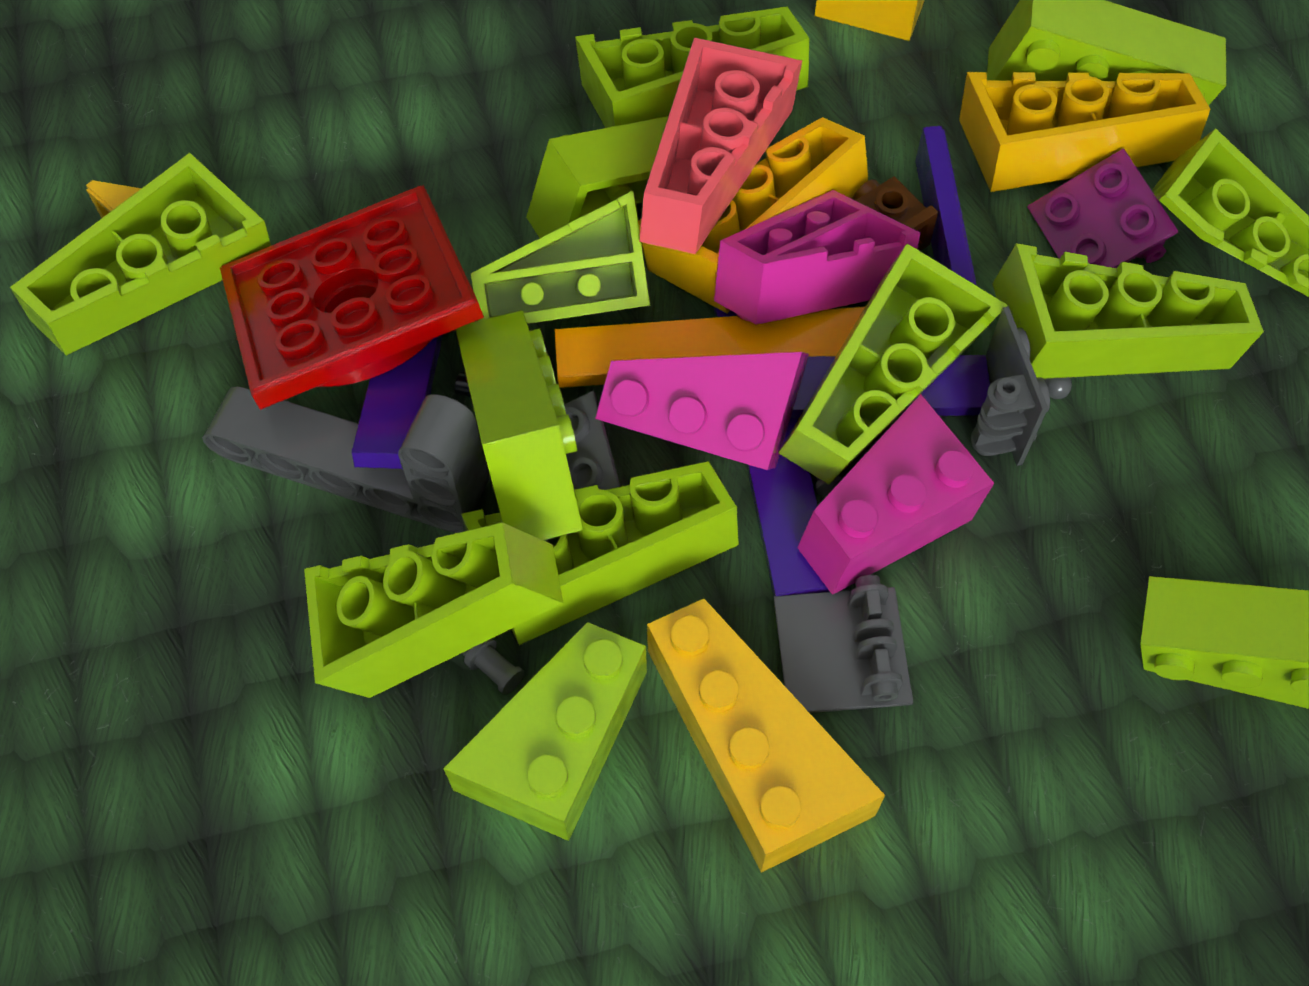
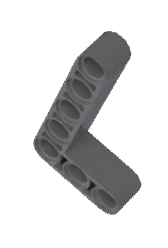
M231 387L228 390L202 437L203 442L208 448L233 462L454 533L466 531L461 514L475 511L489 481L487 464L474 414L458 401L441 395H428L423 399L399 449L398 456L403 469L354 467L352 448L358 428L357 423L285 400L260 410L251 395L250 389L242 387Z

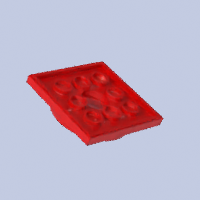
M424 185L385 199L220 267L250 392L260 410L315 387L343 386L379 376L412 358L433 338L484 318L476 296Z

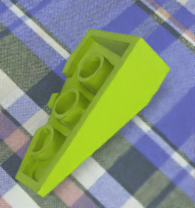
M1215 128L1172 163L1152 189L1154 196L1200 239L1309 297V215Z

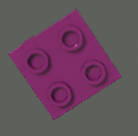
M1124 148L1027 206L1058 258H1061L1064 252L1087 255L1089 264L1117 268L1121 262H1129L1135 257L1144 258L1147 263L1155 262L1166 253V249L1163 246L1165 241L1179 233Z

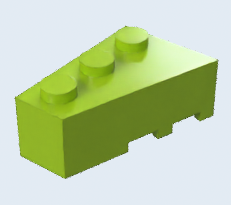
M669 116L549 139L526 216L538 237L542 238L631 191H634L637 216L640 215L642 217L644 191Z
M634 191L472 272L473 292L484 318L478 321L523 310L526 322L530 324L650 306L641 242H639L640 232Z
M1149 576L1140 643L1144 670L1155 672L1157 675L1171 680H1189L1309 709V590Z
M587 622L443 768L453 791L569 841L647 673L646 646Z

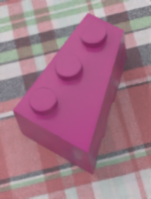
M832 190L720 240L714 301L736 313L741 319L752 322L755 325L869 301L885 273L905 245L909 244L916 249L918 248L920 232Z
M805 352L611 361L595 419L764 470H770L777 466L780 456L778 452L783 446L809 354Z
M920 394L816 507L797 548L833 595L854 584L857 578L871 575L971 521L994 485V482L922 394Z

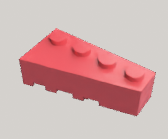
M694 37L644 191L639 242L692 254L697 253L793 111L802 60Z

